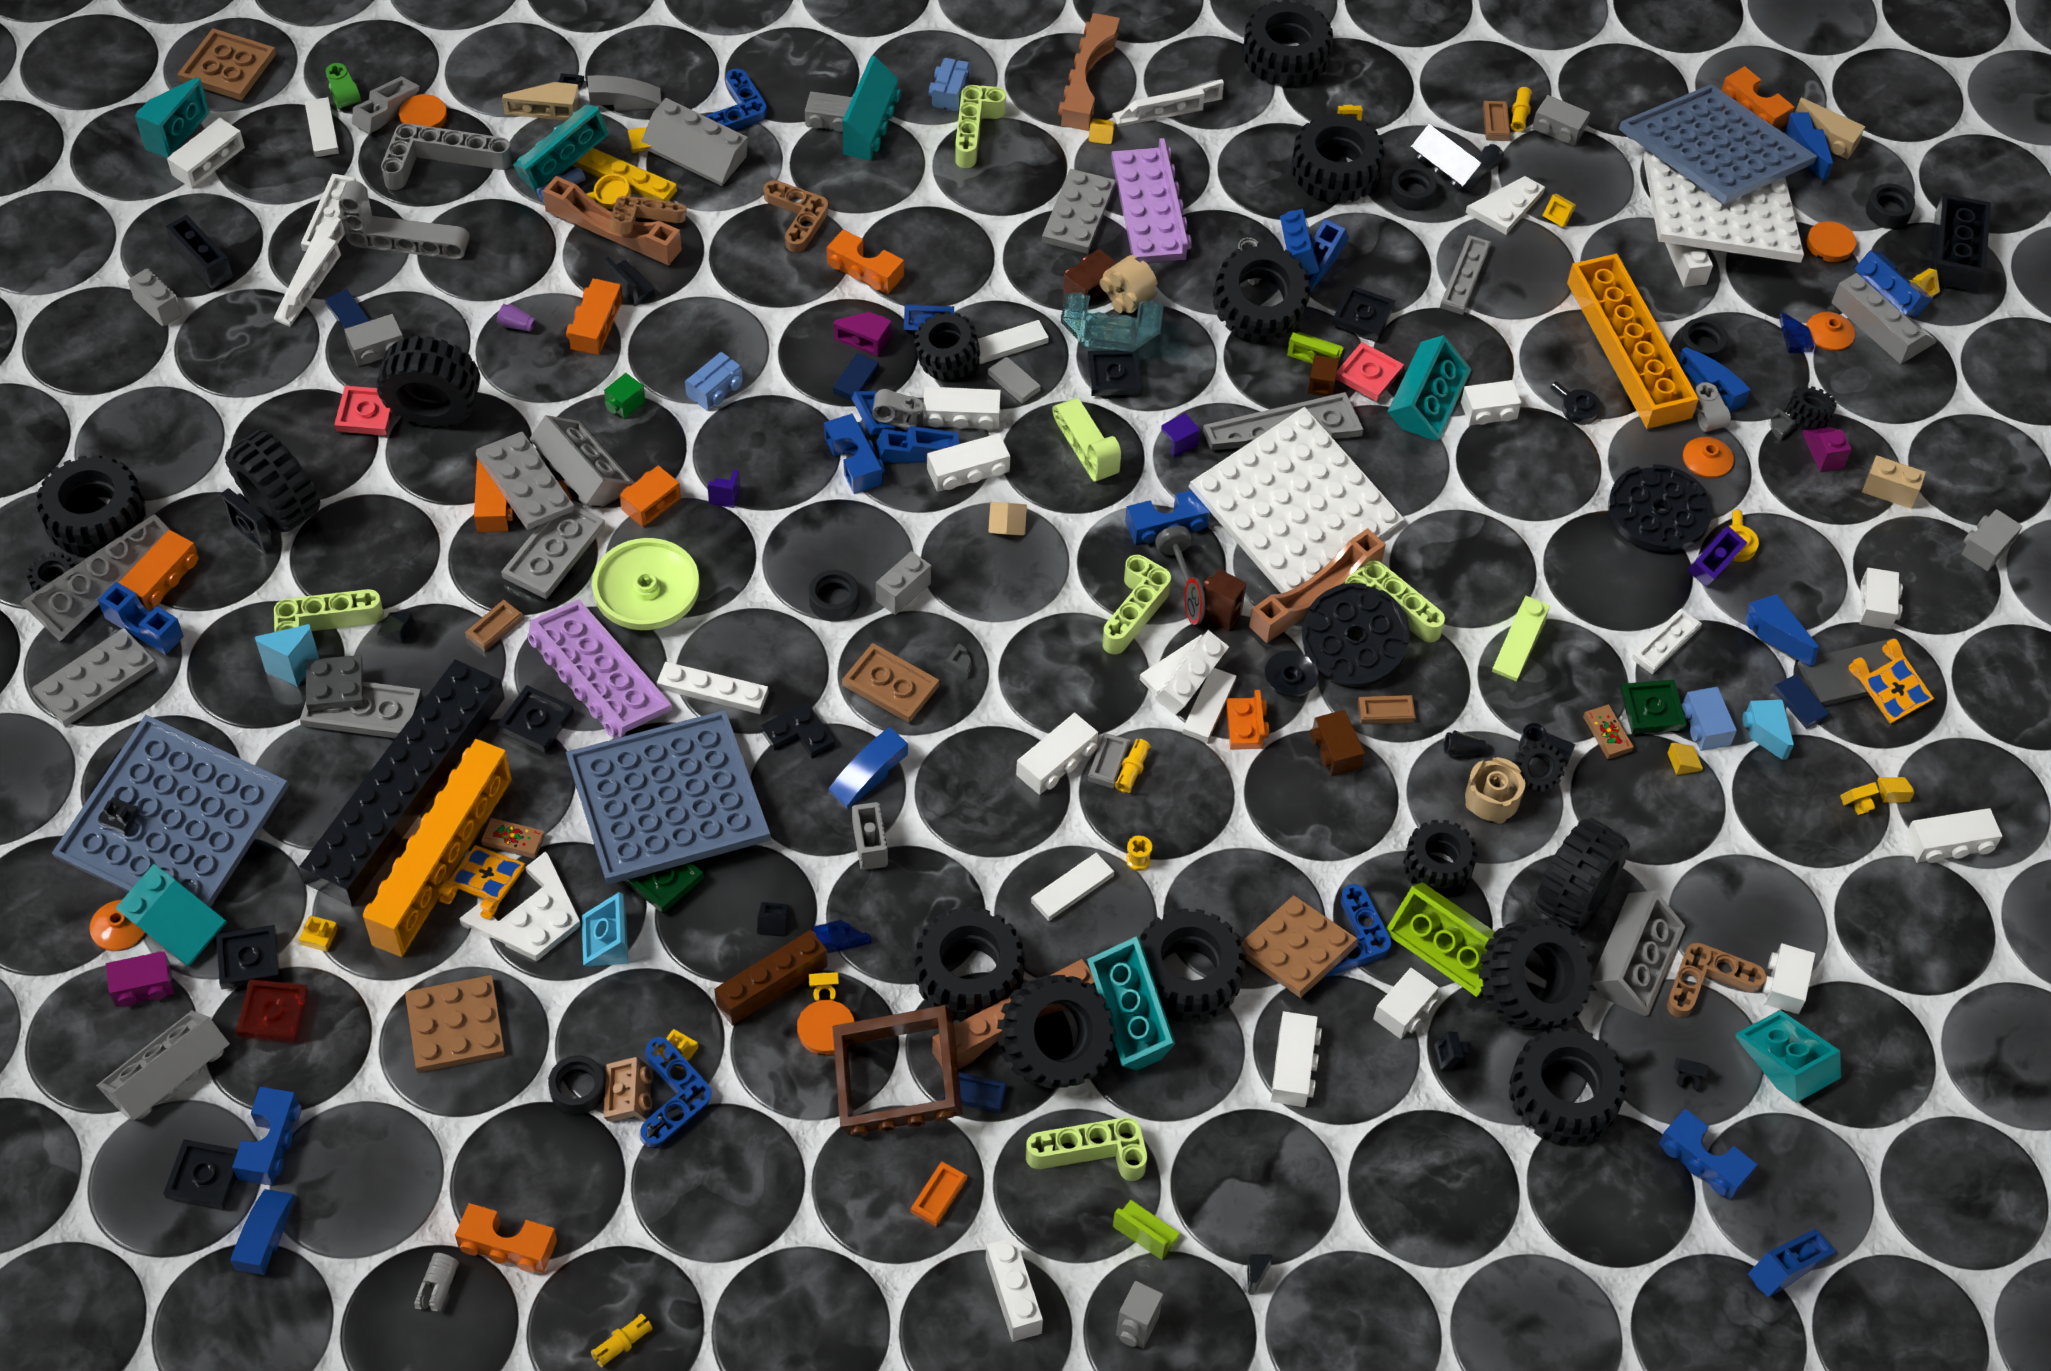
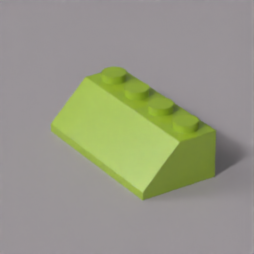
M1425 883L1413 885L1387 926L1386 931L1392 939L1478 997L1482 993L1481 987L1483 986L1482 979H1479V970H1482L1483 965L1480 963L1481 955L1486 953L1485 945L1489 939L1494 938L1493 934L1495 931Z

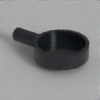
M1557 381L1551 385L1550 389L1564 399L1562 412L1569 421L1579 425H1587L1597 420L1601 410V402L1594 393L1582 389L1570 392Z

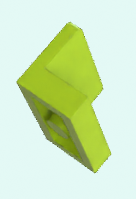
M1293 332L1289 340L1287 356L1313 364L1314 355L1337 358L1339 360L1344 348L1301 332Z
M1131 1199L1123 1210L1118 1208L1114 1213L1113 1227L1161 1260H1163L1179 1239L1180 1233Z

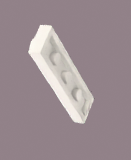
M338 174L331 175L301 242L302 251H307L321 222L335 217L342 219L338 205L346 182L356 181L355 177Z
M665 662L657 681V688L659 690L761 714L769 693L768 686Z

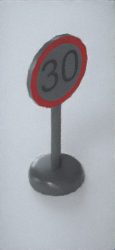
M1172 526L1158 534L1155 539V545L1158 551L1164 555H1176L1186 582L1184 590L1186 615L1191 624L1198 625L1203 620L1205 612L1204 591L1199 579L1190 577L1182 552L1191 544V534L1184 526Z

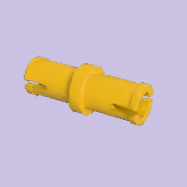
M1520 87L1518 89L1516 102L1512 106L1513 118L1510 127L1515 132L1525 130L1526 119L1530 114L1531 107L1529 103L1532 91L1527 87Z
M1136 739L1129 756L1123 760V769L1114 785L1120 792L1130 793L1138 774L1142 773L1144 760L1151 749V745L1147 741Z
M643 1314L638 1315L637 1318L621 1330L618 1328L614 1330L609 1339L591 1351L594 1360L599 1359L597 1364L600 1367H604L606 1363L622 1351H629L634 1342L652 1330L650 1322H644L646 1317Z

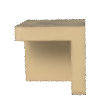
M990 502L989 533L1025 535L1027 504Z

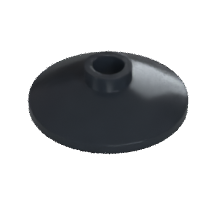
M1283 651L1275 654L1268 660L1265 666V679L1275 692L1288 697H1298L1309 693L1315 687L1318 680V669L1316 664L1314 663L1313 665L1307 655L1297 651Z

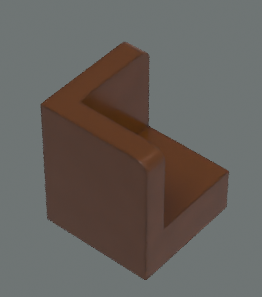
M1314 355L1308 394L1326 397L1333 395L1339 362L1337 358Z

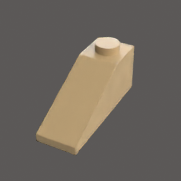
M559 82L503 94L502 97L505 115L564 121L569 119L578 110L580 104L578 84Z
M1801 97L1795 113L1809 112L1813 128L1824 130L1829 151L1848 160L1860 143L1865 126Z

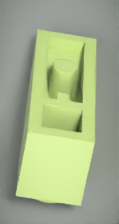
M1525 596L1492 672L1517 682L1545 625L1550 605Z

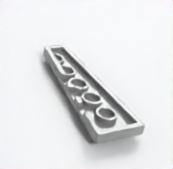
M1346 392L1206 424L1203 426V433L1211 450L1242 448L1303 407L1311 413L1333 439L1362 436L1363 428Z
M153 514L25 598L21 604L59 641L62 640L99 605L97 599L115 582L119 583L170 529Z

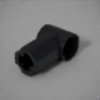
M1529 723L1523 728L1518 748L1520 751L1522 745H1527L1532 740H1534L1533 742L1542 741L1558 748V751L1562 753V760L1567 767L1576 744L1547 733L1546 729L1538 723Z

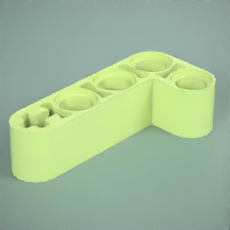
M969 85L963 88L955 144V161L959 167L971 168L976 164L981 118L999 119L1005 115L1006 92L1002 88Z
M1079 398L1053 406L1052 410L1056 423L1091 479L1096 482L1118 474L1121 461V450L1118 441L1114 436L1104 439Z
M1133 555L1126 560L1124 582L1133 591L1104 626L1103 648L1110 654L1122 653L1169 596L1170 572L1141 555Z
M1369 561L1345 580V584L1364 583L1366 586L1378 590L1382 589L1390 594L1402 607L1407 617L1409 630L1423 641L1435 642L1441 637L1445 621L1442 611L1381 562Z
M369 589L280 600L274 607V629L277 632L310 624L311 631L371 625L381 621L384 612L379 594Z
M1130 1117L1037 1132L1028 1138L1026 1144V1161L1028 1165L1035 1169H1046L1115 1156L1119 1172L1126 1180L1136 1181L1141 1179L1146 1169L1147 1152L1141 1127L1135 1119ZM1129 1133L1133 1137L1125 1139L1120 1134ZM1100 1138L1104 1142L1096 1144L1091 1139ZM1071 1143L1075 1147L1067 1149L1062 1144ZM1136 1160L1140 1164L1132 1166L1129 1165L1126 1161Z

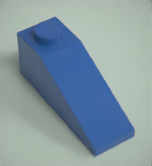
M1325 218L1311 241L1320 272L1308 276L1307 280L1310 282L1311 287L1309 293H1311L1337 260L1349 239L1345 228Z
M1777 594L1749 603L1745 621L1748 628L1753 630L1759 639L1808 666L1815 665L1819 646Z
M1814 1229L1767 1252L1751 1269L1748 1275L1755 1282L1757 1288L1767 1297H1770L1784 1290L1833 1256L1836 1250L1817 1229Z

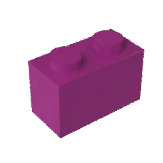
M165 951L106 963L109 994L115 1007L132 1006L136 1002L150 999L160 1000L166 996L174 995L171 964Z

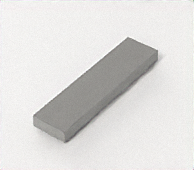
M1468 235L1442 298L1441 309L1461 315L1464 314L1490 249L1491 241Z

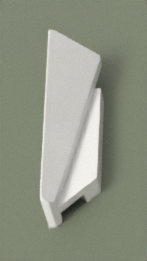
M1222 79L1213 80L1179 92L1133 101L1126 109L1113 113L1112 116L1117 127L1202 111L1204 103L1222 99L1224 82Z
M335 217L320 223L274 316L275 321L291 327L341 256L337 244L344 236L345 231L340 218Z

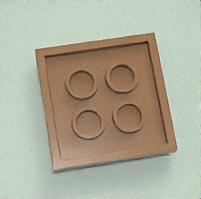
M212 28L177 74L178 79L185 83L196 77L200 78L203 89L242 101L276 56L275 47Z
M1293 895L1241 942V946L1245 950V959L1301 998L1358 946V940Z
M492 975L405 992L417 1073L505 1056Z

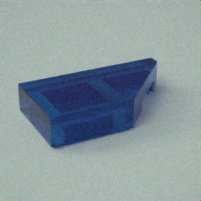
M1780 313L1779 321L1788 353L1813 352L1815 346L1809 327L1786 313Z
M842 920L813 926V932L827 949V954L871 943V935L869 933H862Z

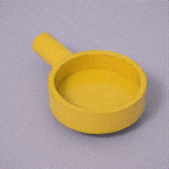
M608 174L600 178L594 186V192L587 193V195L605 209H613L618 197L631 196V187L624 176Z
M1736 509L1732 511V525L1729 527L1741 536L1747 544L1732 561L1744 562L1750 560L1755 555L1759 540L1753 530L1743 526V512Z

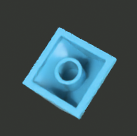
M310 624L255 637L265 672L297 687L306 677V660L319 659Z
M618 892L582 915L584 966L628 964L627 915L622 893Z

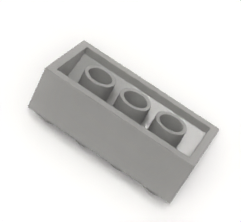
M665 98L654 110L641 142L651 145L646 150L723 186L747 157L748 137Z
M1855 273L1838 284L1832 304L1899 364L1904 363L1936 343V339L1910 316L1905 315L1863 276Z
M545 415L530 437V441L536 446V451L550 462V467L560 473L565 479L564 483L571 489H574L579 495V500L587 506L604 507L620 498L623 490L634 484V481L580 421Z
M1657 891L1628 893L1592 977V984L1606 1000L1643 1016H1648L1685 928L1683 922Z
M191 1010L96 1086L125 1117L133 1121L135 1119H142L152 1111V1106L160 1099L165 1100L172 1096L180 1083L196 1077L201 1071L200 1067L208 1061L213 1062L221 1057L224 1053L223 1049L229 1045V1042L210 1017Z

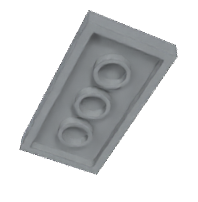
M1070 169L1043 232L1042 242L1088 254L1115 188L1116 180Z
M523 432L476 449V457L527 530L574 511V504Z
M574 505L573 512L541 524L536 528L501 571L502 578L547 599L603 530L605 520Z
M123 628L34 686L32 690L64 727H67L156 668L157 665L155 660Z
M363 682V706L308 711L305 702L300 723L301 726L396 738L418 709L422 692L421 689Z

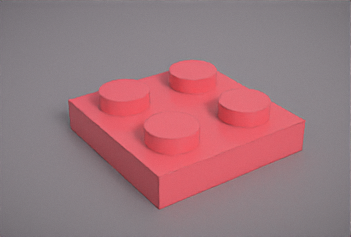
M1361 342L1337 370L1336 380L1377 402L1402 373L1404 364Z
M344 386L334 424L336 432L387 436L392 412L390 408H386L382 403V399L379 398L377 388Z

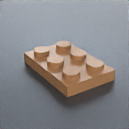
M872 643L844 676L842 686L910 723L939 687V679Z

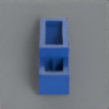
M1809 112L1790 113L1785 128L1787 136L1817 155L1815 163L1808 167L1822 180H1827L1833 161L1824 130L1813 128Z
M1687 347L1682 349L1678 363L1695 387L1703 382L1713 384L1729 412L1746 405L1751 389L1728 368L1700 352Z
M910 426L907 432L882 429L876 441L878 459L880 458L882 462L891 463L927 462V453L960 444L958 432Z
M889 726L848 764L829 787V792L846 808H849L888 777V770L908 756V743Z
M264 1189L243 1226L230 1259L235 1270L265 1275L272 1252L277 1251L295 1198L294 1194Z

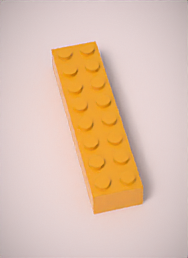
M1618 254L1572 263L1567 284L1646 429L1693 418L1699 398Z
M475 739L471 747L465 749L458 768L451 771L446 787L443 791L438 792L435 797L434 806L429 813L424 814L417 833L409 838L405 852L395 860L391 874L387 880L381 882L376 898L364 910L363 918L372 946L403 957L439 899L441 885L449 881L512 780L506 750Z

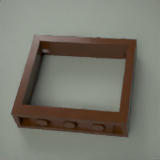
M946 1005L832 1026L840 1127L848 1135L864 1137L871 1131L892 1132L899 1126L920 1127L925 1125L927 1121L947 1122L948 1118L963 1115L954 1018ZM939 1028L945 1100L853 1116L848 1045Z

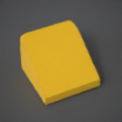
M1093 118L1090 123L1088 140L1095 143L1111 144L1115 122Z
M647 127L628 129L632 153L648 151L646 148L651 147V145L641 142Z
M1671 743L1668 756L1676 775L1703 770L1694 746Z
M1882 777L1877 779L1883 803L1910 802L1914 795V790L1905 777Z

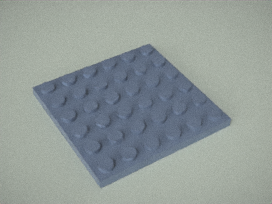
M1712 84L1623 120L1619 126V130L1626 134L1628 138L1639 143L1646 151L1656 155L1663 163L1673 167L1682 176L1687 177L1697 184L1699 188L1707 191L1717 201L1724 204L1813 165L1817 158V155Z
M726 710L566 752L569 767L607 885L771 840L767 823Z
M145 714L52 854L55 858L127 893L150 867L155 864L208 907H211L289 787V783L283 778ZM112 797L135 805L140 810L127 835L104 827L99 823L103 809Z

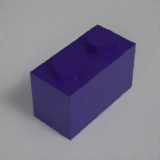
M1727 525L1686 570L1707 587L1747 542Z

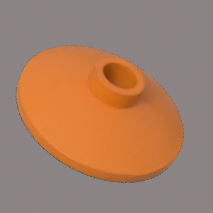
M1817 313L1806 324V334L1809 340L1824 350H1844L1855 339V329L1852 323L1837 313Z
M1712 437L1695 438L1689 441L1683 450V461L1687 468L1694 474L1704 478L1722 477L1731 470L1734 463L1731 449L1722 441Z
M122 900L105 904L97 910L91 919L90 935L96 945L108 951L129 949L138 944L146 934L115 909ZM121 919L119 922L113 923L115 920Z

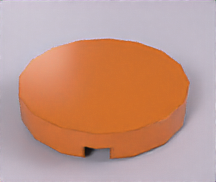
M420 94L412 96L403 102L399 109V118L402 124L410 123L441 128L447 120V110L444 102L438 97Z
M1824 221L1814 225L1810 229L1806 240L1807 247L1816 257L1817 255L1823 257V260L1827 262L1847 260L1856 246V238L1853 232L1843 224L1831 221Z
M819 1000L809 1004L801 1012L797 1021L798 1038L802 1046L811 1053L817 1055L818 1053L825 1054V1056L835 1055L832 1026L854 1022V1018L850 1010L842 1003L833 1000Z

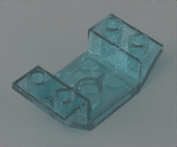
M1079 292L1065 293L1060 322L1085 347L1134 352L1160 334L1164 304L1155 301H1139L1137 318H1131L1127 315L1112 316L1101 312L1089 313V295H1083Z

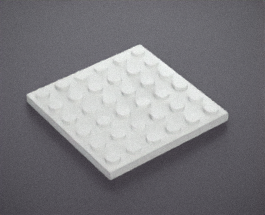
M1645 151L1643 160L1658 242L1801 263L1804 253L1785 177L1724 204L1717 201L1707 191L1699 188L1690 179L1682 176L1673 167L1663 163L1656 155Z
M1305 407L1192 480L1188 486L1280 593L1288 592L1316 575L1343 549L1348 541L1368 528L1380 539L1399 526L1404 520L1399 512Z

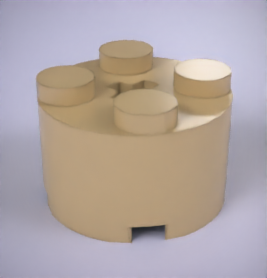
M1134 255L1127 256L1106 270L1103 278L1099 281L1100 287L1107 293L1112 301L1113 308L1118 313L1123 311L1132 313L1156 297L1158 291L1155 292L1157 279L1146 262L1135 260L1137 256Z
M1499 757L1485 762L1484 760L1478 762L1471 771L1466 788V808L1484 820L1493 821L1497 824L1504 823L1506 819L1513 816L1518 810L1525 789V779L1523 780L1519 767L1513 762Z

